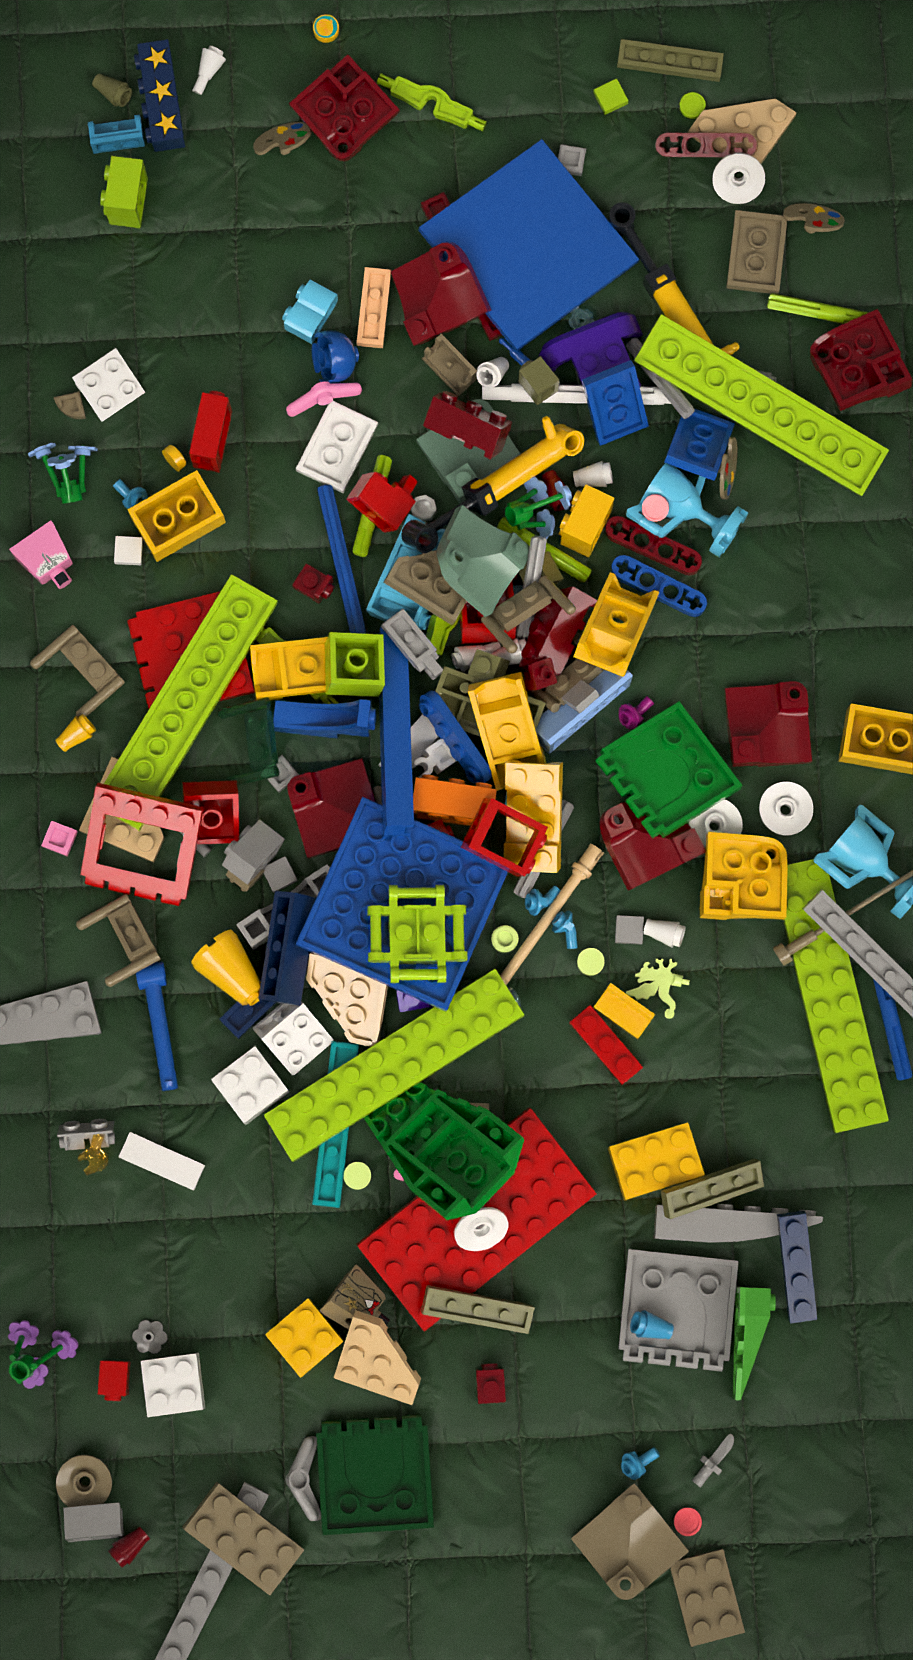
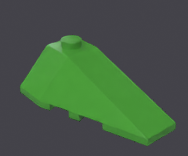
M736 1287L733 1359L734 1400H741L770 1319V1311H775V1294H771L770 1288Z

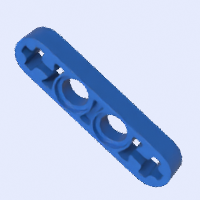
M621 555L614 559L611 573L616 575L618 581L644 594L656 590L659 592L658 601L688 616L698 617L705 611L707 599L701 592L629 556ZM625 562L628 564L627 569L635 572V568L640 569L636 574L635 581L631 580L633 574L627 571L620 574L618 572L619 568L616 565H622ZM651 574L654 577V584L650 587L641 585L639 581L641 575ZM666 586H675L678 590V596L674 599L665 597L663 589ZM683 591L687 593L686 599L693 601L697 598L699 599V605L702 607H696L692 610L690 609V603L683 600L682 605L678 602L682 597Z

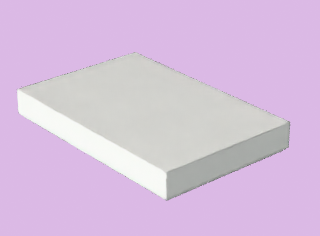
M332 401L328 404L296 467V471L324 485H331L333 489L344 493L378 426V422Z

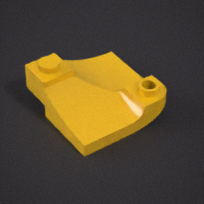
M708 832L706 834L703 883L700 892V918L719 920L736 918L784 920L787 911V852L784 846L778 840L770 837ZM766 851H771L774 854V859H771L766 854Z

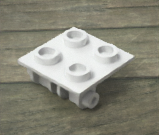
M116 348L72 377L75 385L83 393L101 422L145 393Z

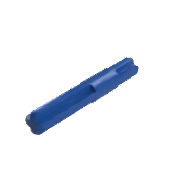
M874 980L896 1078L898 1080L909 1079L912 1077V1070L895 999Z

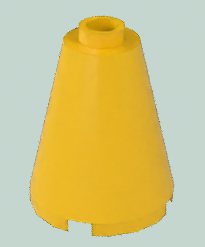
M233 930L224 931L214 937L216 942L208 947L205 944L196 953L191 964L197 972L241 1005L249 1004L253 1006L259 1001L261 982L237 934Z

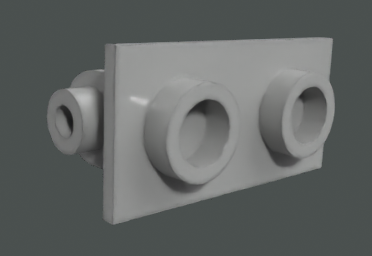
M95 1119L91 1123L80 1124L79 1121L65 1122L59 1126L57 1133L60 1148H65L66 1151L85 1149V1139H89L90 1148L110 1147V1144H115V1134L112 1133L114 1121Z

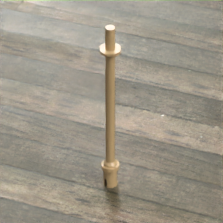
M589 844V847L579 861L572 864L571 877L500 975L505 985L511 980L580 881L586 878L589 879L592 875L591 870L601 856L604 855V852L595 845Z

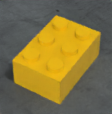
M197 470L127 509L156 562L226 523L222 511Z
M850 704L846 710L838 761L913 774V714Z
M688 1122L608 1147L624 1201L705 1175Z

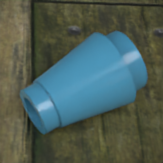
M643 1310L634 1313L630 1323V1330L640 1338L670 1339L674 1326L672 1323Z

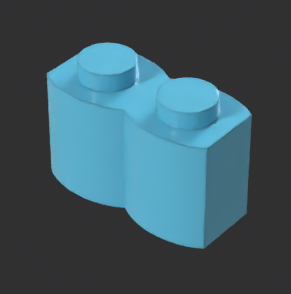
M309 280L306 285L302 284L295 296L298 299L293 307L288 306L282 320L285 321V330L312 344L317 338L314 337L315 334L321 331L324 323L338 302V294Z

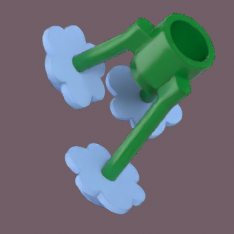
M533 477L524 483L525 488L528 490L527 493L507 504L505 516L512 527L517 526L518 530L536 527L537 532H540V536L548 539L549 536L553 535L555 528L554 516L550 514L548 509H544L537 513L536 522H528L533 517V510L557 500L562 502L565 510H568L569 506H571L572 494L567 485L563 486L561 481H557L555 488L558 494L549 497L546 493V484ZM531 498L535 503L529 504L524 502Z

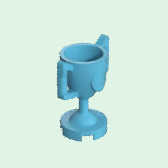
M665 463L652 480L640 503L628 508L626 516L660 538L666 536L681 522L697 518L712 528L711 535L714 542L709 551L720 558L736 536L740 523H744L748 512L737 506L731 515H723L720 518L711 515L702 508L700 498L706 478L699 476L694 487L680 470ZM650 495H662L669 503V512L665 518L671 519V521L663 527L640 514L643 513L642 504L644 500Z
M859 805L855 809V820L828 852L817 854L813 859L819 867L846 889L851 888L867 877L881 876L890 884L900 878L888 867L887 852L892 842L894 831L863 805ZM870 826L884 836L882 842ZM834 864H836L837 866L841 867V868L844 869L845 871H847V872L853 874L854 876H852L851 878H849L845 873H843V872H842L839 868H837ZM913 877L895 887L894 895L897 902L890 912L899 919L903 917L913 904Z

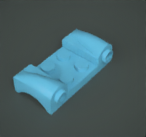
M408 514L404 525L411 520H418L424 524L426 522ZM440 529L437 531L438 543L432 551L437 550L439 542L446 529ZM401 530L366 610L370 616L387 621L401 609H404L421 631L427 630L431 615H428L429 611L383 583L398 557L408 555L411 557L423 554L403 542Z

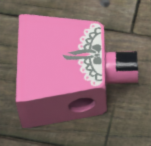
M49 521L9 549L14 558L42 585L52 579L56 586L62 589L72 581L65 569L73 563L52 521Z

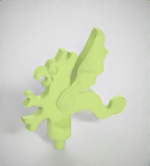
M657 958L656 963L659 964L657 970L654 967L648 968L647 966L650 963L645 962L643 964L644 967L641 968L639 973L635 974V977H639L638 983L645 981L653 982L650 984L644 983L638 988L626 991V994L630 997H635L636 1000L642 998L648 1000L650 996H655L658 991L660 999L670 1006V1009L665 1011V1017L672 1019L676 1007L675 1001L669 995L670 985L681 987L682 984L689 985L690 980L683 979V975L671 973V969L677 966V963H673L672 959H670L669 966L665 968L663 966V959L658 960Z

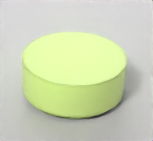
M508 925L497 927L492 933V945L501 953L513 951L518 944L516 930Z
M595 948L583 950L577 959L578 969L587 976L597 975L604 967L603 954Z
M353 1162L346 1167L344 1180L350 1188L360 1190L370 1183L371 1171L366 1164Z

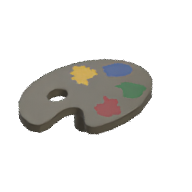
M291 122L276 126L255 140L253 144L254 151L258 155H263L272 148L279 147L282 155L289 154L291 150L306 142L311 136V130L304 122Z
M793 204L786 207L783 212V218L788 221H805L804 229L808 233L839 230L843 227L845 221L839 212L816 204Z
M735 437L729 438L728 454H723L718 470L720 473L721 499L725 500L731 494L736 473L737 440Z

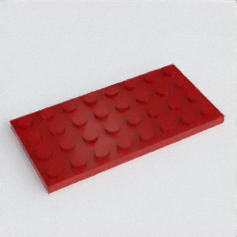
M530 1107L507 1124L524 1138L515 1173L482 1207L496 1208L505 1214L508 1220V1230L500 1242L481 1251H469L461 1248L455 1240L454 1230L462 1217L446 1220L416 1196L356 1244L424 1332L441 1319L422 1315L421 1313L427 1285L467 1293L475 1292L597 1194Z

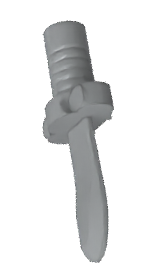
M729 1434L710 1459H707L704 1455L701 1457L700 1461L704 1463V1466L692 1480L700 1488L713 1471L717 1475L722 1472L717 1465L733 1447L734 1436L732 1434Z

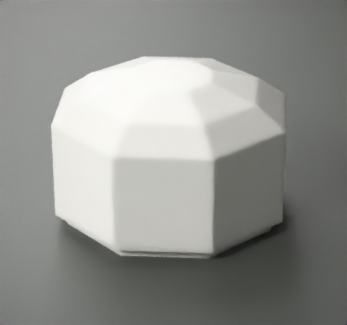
M427 495L415 497L414 500L416 502L411 508L412 515L424 522L432 521L437 512L434 499Z

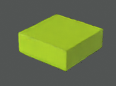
M617 79L595 88L593 91L605 115L628 104V99Z

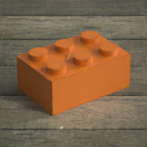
M424 774L422 778L416 777L413 793L414 818L431 821L442 819L444 823L471 826L483 799L493 798L496 800L497 789H492V785L488 783L477 782L476 786L465 785V781L461 779L450 778L449 782L438 781L437 776Z

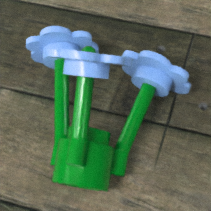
M49 443L39 446L28 453L29 457L36 456L37 459H43L55 486L57 498L61 497L62 504L83 500L82 493L86 492L84 483L85 456H90L91 451H98V448L85 445L68 446V450H74L75 452L48 458V455L51 454L50 449L56 446L55 443ZM77 456H79L78 484L76 479L69 480L67 467L71 465L70 462H74ZM55 465L56 469H61L63 482L59 483L52 466Z

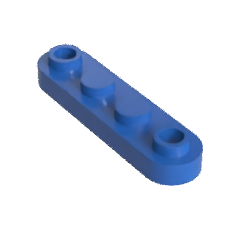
M432 690L422 695L419 699L421 713L430 720L438 737L445 741L452 757L465 770L468 780L475 784L477 782L486 783L492 777L489 765L440 695Z

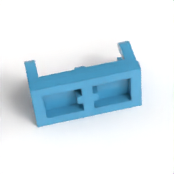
M140 114L134 115L135 119L95 125L93 121L88 122L90 144L93 153L144 147L145 142Z

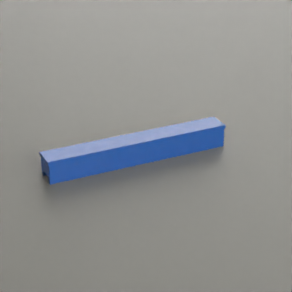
M380 628L379 634H383L385 670V686L379 696L383 837L388 835L410 836L411 827H414L408 659L386 632Z

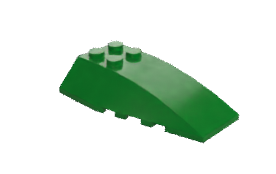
M420 1082L364 1117L409 1189L446 1220L476 1214L515 1173L524 1143V1138L488 1109L481 1106H473L461 1098L456 1099L448 1096L446 1092L437 1089L435 1091Z

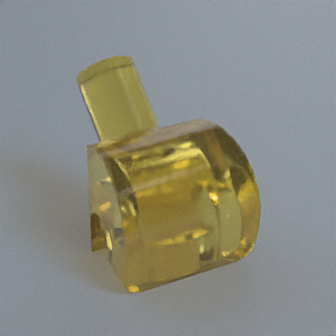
M94 1134L90 1148L78 1155L79 1162L82 1160L89 1161V1166L84 1169L86 1175L100 1172L108 1164V1156L101 1149L104 1138L102 1135Z

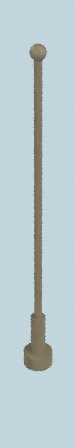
M913 870L845 913L848 916L852 915L913 876ZM821 927L816 931L810 930L785 947L781 942L772 949L782 965L785 966L793 961L791 955L817 940V936L825 930Z

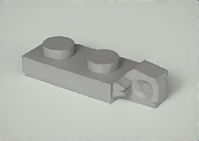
M401 609L381 625L382 629L414 668L419 672L424 670L432 680L442 674L443 669L436 662L439 658L436 653L437 649L404 609Z

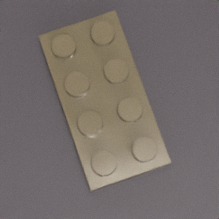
M218 1482L215 1483L182 1526L186 1532L268 1595L272 1594L304 1551L301 1546Z

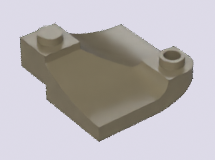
M635 1483L571 1538L613 1593L623 1600L636 1597L689 1552ZM623 1580H629L631 1583V1587L627 1591L622 1590L620 1587Z

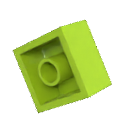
M111 156L110 165L105 166L104 172L107 188L101 192L100 203L101 206H104V215H107L110 225L141 228L148 182L144 162L140 159Z
M329 633L325 642L326 695L380 696L385 686L383 634Z

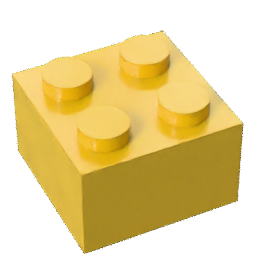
M586 484L582 492L577 490L571 502L570 512L572 513L571 515L565 514L559 527L561 529L558 535L562 536L561 545L589 558L612 512L615 498Z
M310 1298L305 1300L265 1334L300 1378L344 1342L343 1338L325 1316L319 1312V1309Z

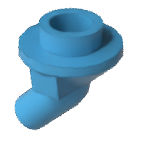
M121 479L113 485L124 497L122 502L127 509L148 498L147 491L144 488L135 487L130 490Z
M553 886L542 896L538 889H532L525 898L526 909L529 910L531 915H538L543 908L551 905L561 890L557 886Z
M570 910L566 912L561 911L552 921V931L554 933L566 932L567 949L578 948L576 928L573 924V913Z
M655 1447L639 1457L635 1451L626 1453L622 1457L621 1469L632 1480L639 1479L646 1473L644 1466L660 1457V1454Z

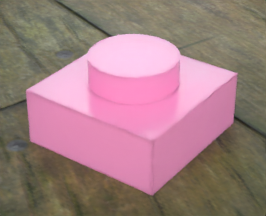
M51 821L41 846L68 857L78 831Z

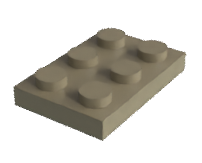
M735 210L727 289L779 294L787 220L782 215Z
M723 1548L680 1559L670 1568L691 1647L745 1633Z

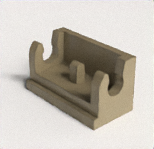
M442 334L435 339V344L431 348L427 347L425 349L422 360L457 396L462 394L477 380V370Z

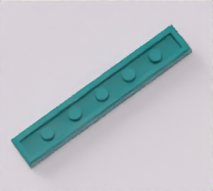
M331 1041L328 1074L358 1056L359 1044ZM349 1127L319 1146L312 1205L340 1208Z

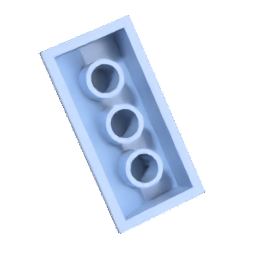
M603 669V672L588 684L596 689L600 696L583 712L578 713L567 704L564 706L561 704L560 709L555 713L549 709L542 713L536 731L543 749L548 754L554 751L630 686L633 675L627 670L624 677Z

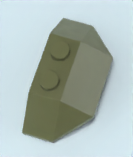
M444 666L435 692L440 695L464 731L481 737L468 694V686L484 680ZM528 696L530 710L535 727L537 728L546 703Z

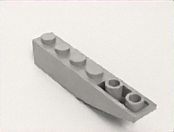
M662 1203V1205L655 1206L653 1239L711 1243L738 1242L779 1235L777 1214L788 1213V1209L772 1208V1213L761 1212V1207L744 1206V1211L733 1210V1205L717 1204V1209L705 1207L673 1219H668L664 1215ZM799 1210L806 1212L808 1227L823 1221V1217L816 1216V1211Z

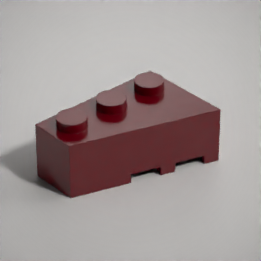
M443 391L434 395L423 424L424 427L448 439L453 437L465 442L463 446L468 449H472L473 446L485 451L484 457L490 460L502 452L512 425V421L507 420L505 414L498 411L490 413L482 410V405L473 401L465 403L457 400L458 396L451 392Z
M573 586L560 589L575 605V613L567 614L553 598L551 599L552 603L538 611L530 624V633L527 643L522 649V659L519 666L529 671V663L550 657L556 677L559 676L575 647L571 642L577 630L583 631L586 625L582 620L589 606L594 608L598 600Z

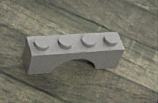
M328 864L305 878L291 892L317 898L330 869ZM273 903L257 910L236 924L253 950L268 940Z

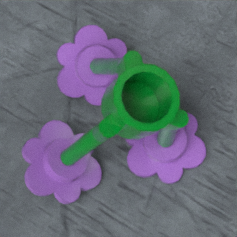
M23 1320L21 1323L15 1321L9 1325L10 1333L8 1338L11 1341H15L16 1344L13 1353L9 1356V1359L12 1361L9 1366V1374L18 1384L23 1382V1385L28 1389L35 1387V1385L41 1386L44 1384V1377L47 1376L49 1369L42 1363L52 1356L58 1354L61 1359L76 1356L75 1350L78 1348V1342L75 1338L71 1337L67 1330L63 1332L56 1330L53 1332V1349L40 1358H33L27 1354L20 1355L21 1348L27 1347L28 1344L34 1345L36 1343L39 1329L34 1325H30L27 1320Z

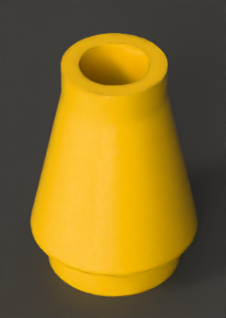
M84 714L79 717L75 716L55 741L66 752L70 748L93 737L92 734L96 731V728Z

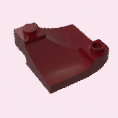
M348 54L330 71L327 69L289 103L293 111L338 161L350 160L371 137L400 113L399 108ZM344 144L348 146L346 152H340L338 150L339 146Z
M453 242L441 243L429 249L430 251L391 271L404 311L405 321L403 323L414 346L424 344L440 334L448 333L491 311L469 259L464 251ZM445 251L448 254V259L446 261L443 259V253Z
M878 309L826 332L817 338L810 348V359L816 371H819L840 411L871 399L884 396L889 398L912 386V377L901 358V351ZM826 353L828 356L826 358L819 357V354Z
M790 681L779 682L773 685L724 689L732 767L754 765L765 767L812 762L808 720V693L803 684ZM795 690L798 692L799 697L793 699L790 697L789 692Z
M362 759L317 772L297 775L289 781L287 787L308 859L337 851L362 797L375 802ZM299 784L306 786V790L302 793L296 791V787Z
M626 802L608 809L600 818V831L603 841L628 891L705 853L706 850L695 828L692 829L686 823L664 838L660 834L651 838L641 824L647 816L644 815L637 819ZM614 816L619 818V824L615 823Z

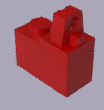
M371 472L363 474L346 500L384 533L395 531L416 502L411 493L418 481L411 475H405L398 483L393 482L390 485L388 479L381 473Z

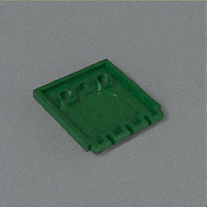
M421 1414L402 1416V1427H397L396 1416L374 1418L375 1429H369V1418L346 1419L347 1431H342L341 1420L321 1421L322 1432L316 1433L322 1535L434 1528L428 1425H422Z

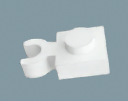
M440 739L422 752L424 757L417 758L412 763V769L420 765L425 770L422 775H430L433 769L436 774H439L455 763L456 760L452 757L445 741Z

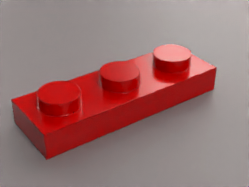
M591 1005L569 1022L621 1085L643 1068Z

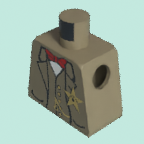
M355 1265L343 1277L319 1310L323 1315L347 1329L350 1328L355 1310L380 1318L386 1325L390 1321L389 1318L378 1310L386 1299L385 1294L358 1265Z

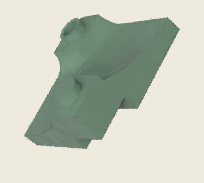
M482 399L473 400V402L482 405V410L490 413L494 411L487 401ZM432 430L416 439L417 444L443 483L447 484L459 504L466 500L461 488L463 485L474 478L482 480L520 455V452L509 436H507L502 452L491 460L484 457V450L475 446L472 449H468L463 446L465 442L453 437L448 439Z
M461 505L455 509L439 542L436 555L441 573L447 583L486 617L493 613L508 585L517 573L524 568L528 560L530 546L515 532L510 534L483 521L465 506Z

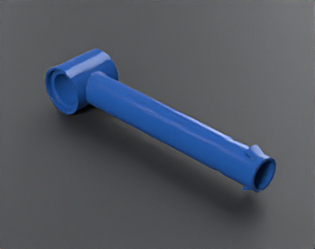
M161 961L153 963L137 972L136 977L139 990L145 989L162 1091L178 1089L161 988V986L167 985L164 964Z

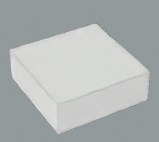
M116 536L114 563L120 565H142L143 538Z

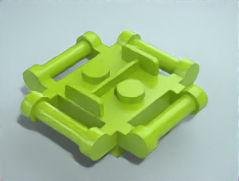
M389 885V906L372 905L367 907V915L370 916L371 943L368 962L389 963L390 983H399V980H437V983H446V962L468 961L467 952L464 947V915H466V905L445 906L444 885L417 888H398L397 885ZM398 898H435V906H398ZM381 916H388L389 953L382 952ZM445 916H453L454 952H446ZM399 964H437V969H399Z

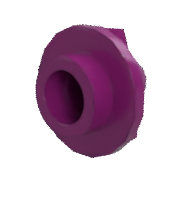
M646 696L635 708L630 703L623 704L619 708L621 724L630 730L637 728L644 720L642 715L655 703Z

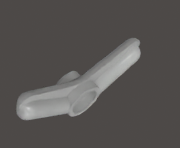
M315 1436L304 1438L285 1479L287 1486L310 1521L321 1519V1511L310 1488V1478L308 1475L317 1447V1438Z

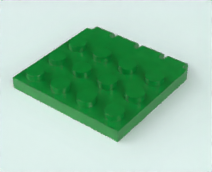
M680 701L604 747L600 752L601 756L595 760L606 776L612 773L616 774L610 778V782L621 797L631 794L625 802L637 819L644 815L647 816L641 824L651 838L659 834L662 838L666 837L739 791L742 787L740 781Z

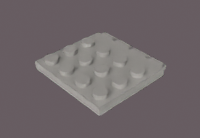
M628 1249L618 1349L624 1350L623 1361L642 1363L643 1353L648 1352V1364L670 1366L671 1355H676L675 1367L698 1369L699 1358H703V1370L722 1372L723 1362L729 1361L738 1261ZM646 1310L672 1323L674 1330L671 1338L637 1337L630 1330V1323L634 1313Z

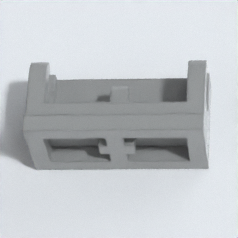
M120 1503L64 1508L65 1539L68 1542L124 1537L123 1511Z

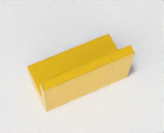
M612 983L609 984L593 1007L637 1040L655 1016L654 1013Z

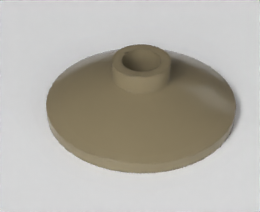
M78 1455L70 1458L62 1465L56 1478L57 1493L68 1507L103 1504L107 1500L112 1488V1477L108 1467L103 1461L91 1455ZM83 1476L88 1477L90 1484H81L80 1478Z

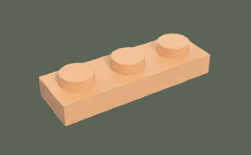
M365 267L357 346L383 348L391 280L390 269Z

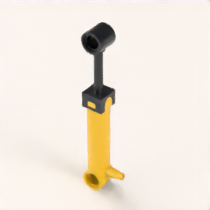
M624 202L615 204L610 210L608 221L620 236L627 237L649 273L644 276L643 286L651 299L655 298L667 318L713 345L677 286L676 277L669 265L665 264L657 268L634 230V208ZM617 216H625L628 221L619 223L615 218ZM737 342L721 348V350L732 355L735 351L739 350V345Z
M543 417L542 422L546 438L482 480L474 478L463 485L461 488L466 500L430 524H424L418 520L407 522L401 533L403 542L421 553L431 552L438 543L437 531L448 525L457 507L463 505L468 510L471 509L482 516L487 515L499 507L497 504L498 500L566 455H577L584 446V436L581 432L564 424L554 426L550 417Z

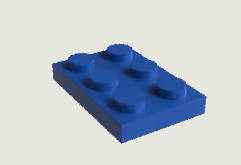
M631 360L582 379L596 440L600 446L649 426L636 369Z
M694 409V413L687 419L681 416L664 463L715 481L735 423Z

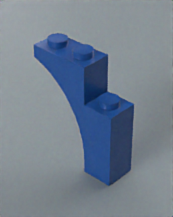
M361 699L339 704H312L276 700L272 727L274 732L337 739L338 734L369 737L370 730H375L376 709H372L370 700Z

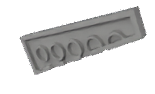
M88 981L0 1006V1045L102 1034Z

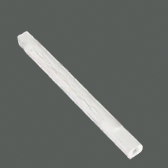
M520 384L497 385L495 387L482 386V400L534 402ZM559 384L558 392L542 403H587L582 385ZM641 386L640 391L644 405L671 404L657 386Z

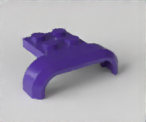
M619 312L551 339L542 346L538 357L541 356L553 372L563 363L572 360L582 384V379L630 361L622 339L629 337L639 338L643 336V333L635 315L628 312Z

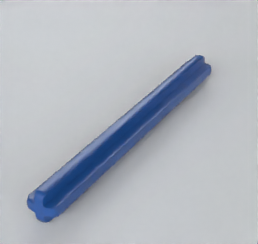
M322 485L318 487L317 492L350 633L366 634L333 487L331 485Z

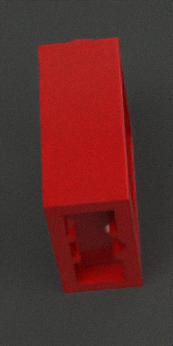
M218 391L202 392L189 452L194 468L220 473L232 416L229 397H225L224 393Z
M484 798L461 848L515 876L525 877L534 868L536 862L534 857L537 850L541 849L547 840L545 833L548 827L493 798ZM497 811L534 830L518 865L481 846Z

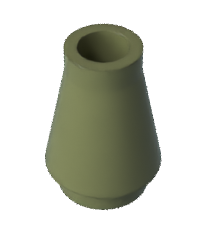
M101 73L97 74L93 80L92 86L114 106L124 107L131 99L132 89L129 88L128 83L104 76Z

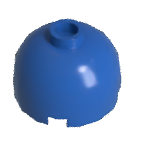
M338 331L316 333L314 337H318L317 343H312V360L315 372L319 373L321 371L323 379H319V381L331 384L346 380L351 376L356 362L359 360L357 347L353 346V343L345 334Z

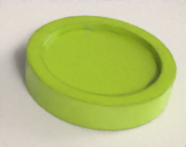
M695 92L685 94L681 98L679 105L682 115L689 119L698 118L706 107L704 98Z

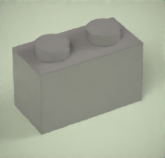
M260 819L253 827L248 825L240 834V840L238 842L233 840L224 851L227 856L222 866L247 885L277 855L285 840Z

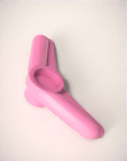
M317 383L309 392L286 407L287 414L290 417H294L316 404L327 405L333 401V398L360 395L362 387L359 383Z

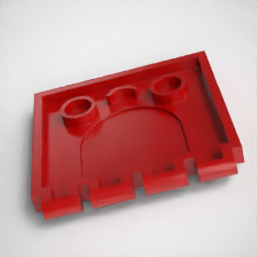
M220 592L136 612V618L127 620L131 639L142 638L141 641L133 643L137 664L148 663L149 665L139 668L144 690L155 689V691L145 694L148 709H150ZM246 657L218 702L255 693Z

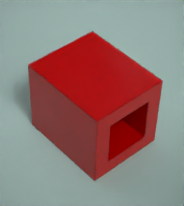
M100 1361L98 1395H105L104 1400L121 1401V1396L128 1395L130 1361Z

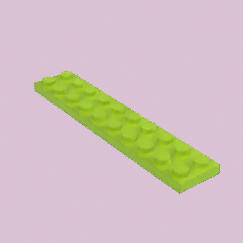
M662 314L634 359L635 363L859 496L864 494L889 452L887 448Z
M231 574L104 784L161 797L249 652L250 645L254 644L277 606L278 601ZM116 817L138 831L144 825V823Z
M813 859L787 865L786 918L783 921L789 944L810 930L816 931L820 928L802 908L821 889L836 903L829 874L819 867ZM824 931L817 936V940L794 953L792 959L834 1133L888 1122L889 1119L849 954Z
M494 969L454 994L447 1012L436 1007L432 1008L264 1114V1117L289 1158L294 1162L525 1015L497 970Z

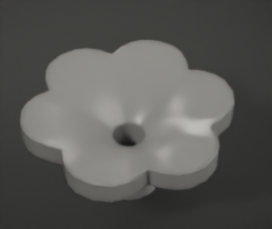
M148 1320L140 1322L138 1329L133 1332L132 1338L137 1343L139 1352L145 1353L149 1351L155 1354L161 1350V1345L166 1343L167 1334L163 1331L161 1322L154 1321L151 1323ZM148 1334L151 1335L150 1340L147 1339Z

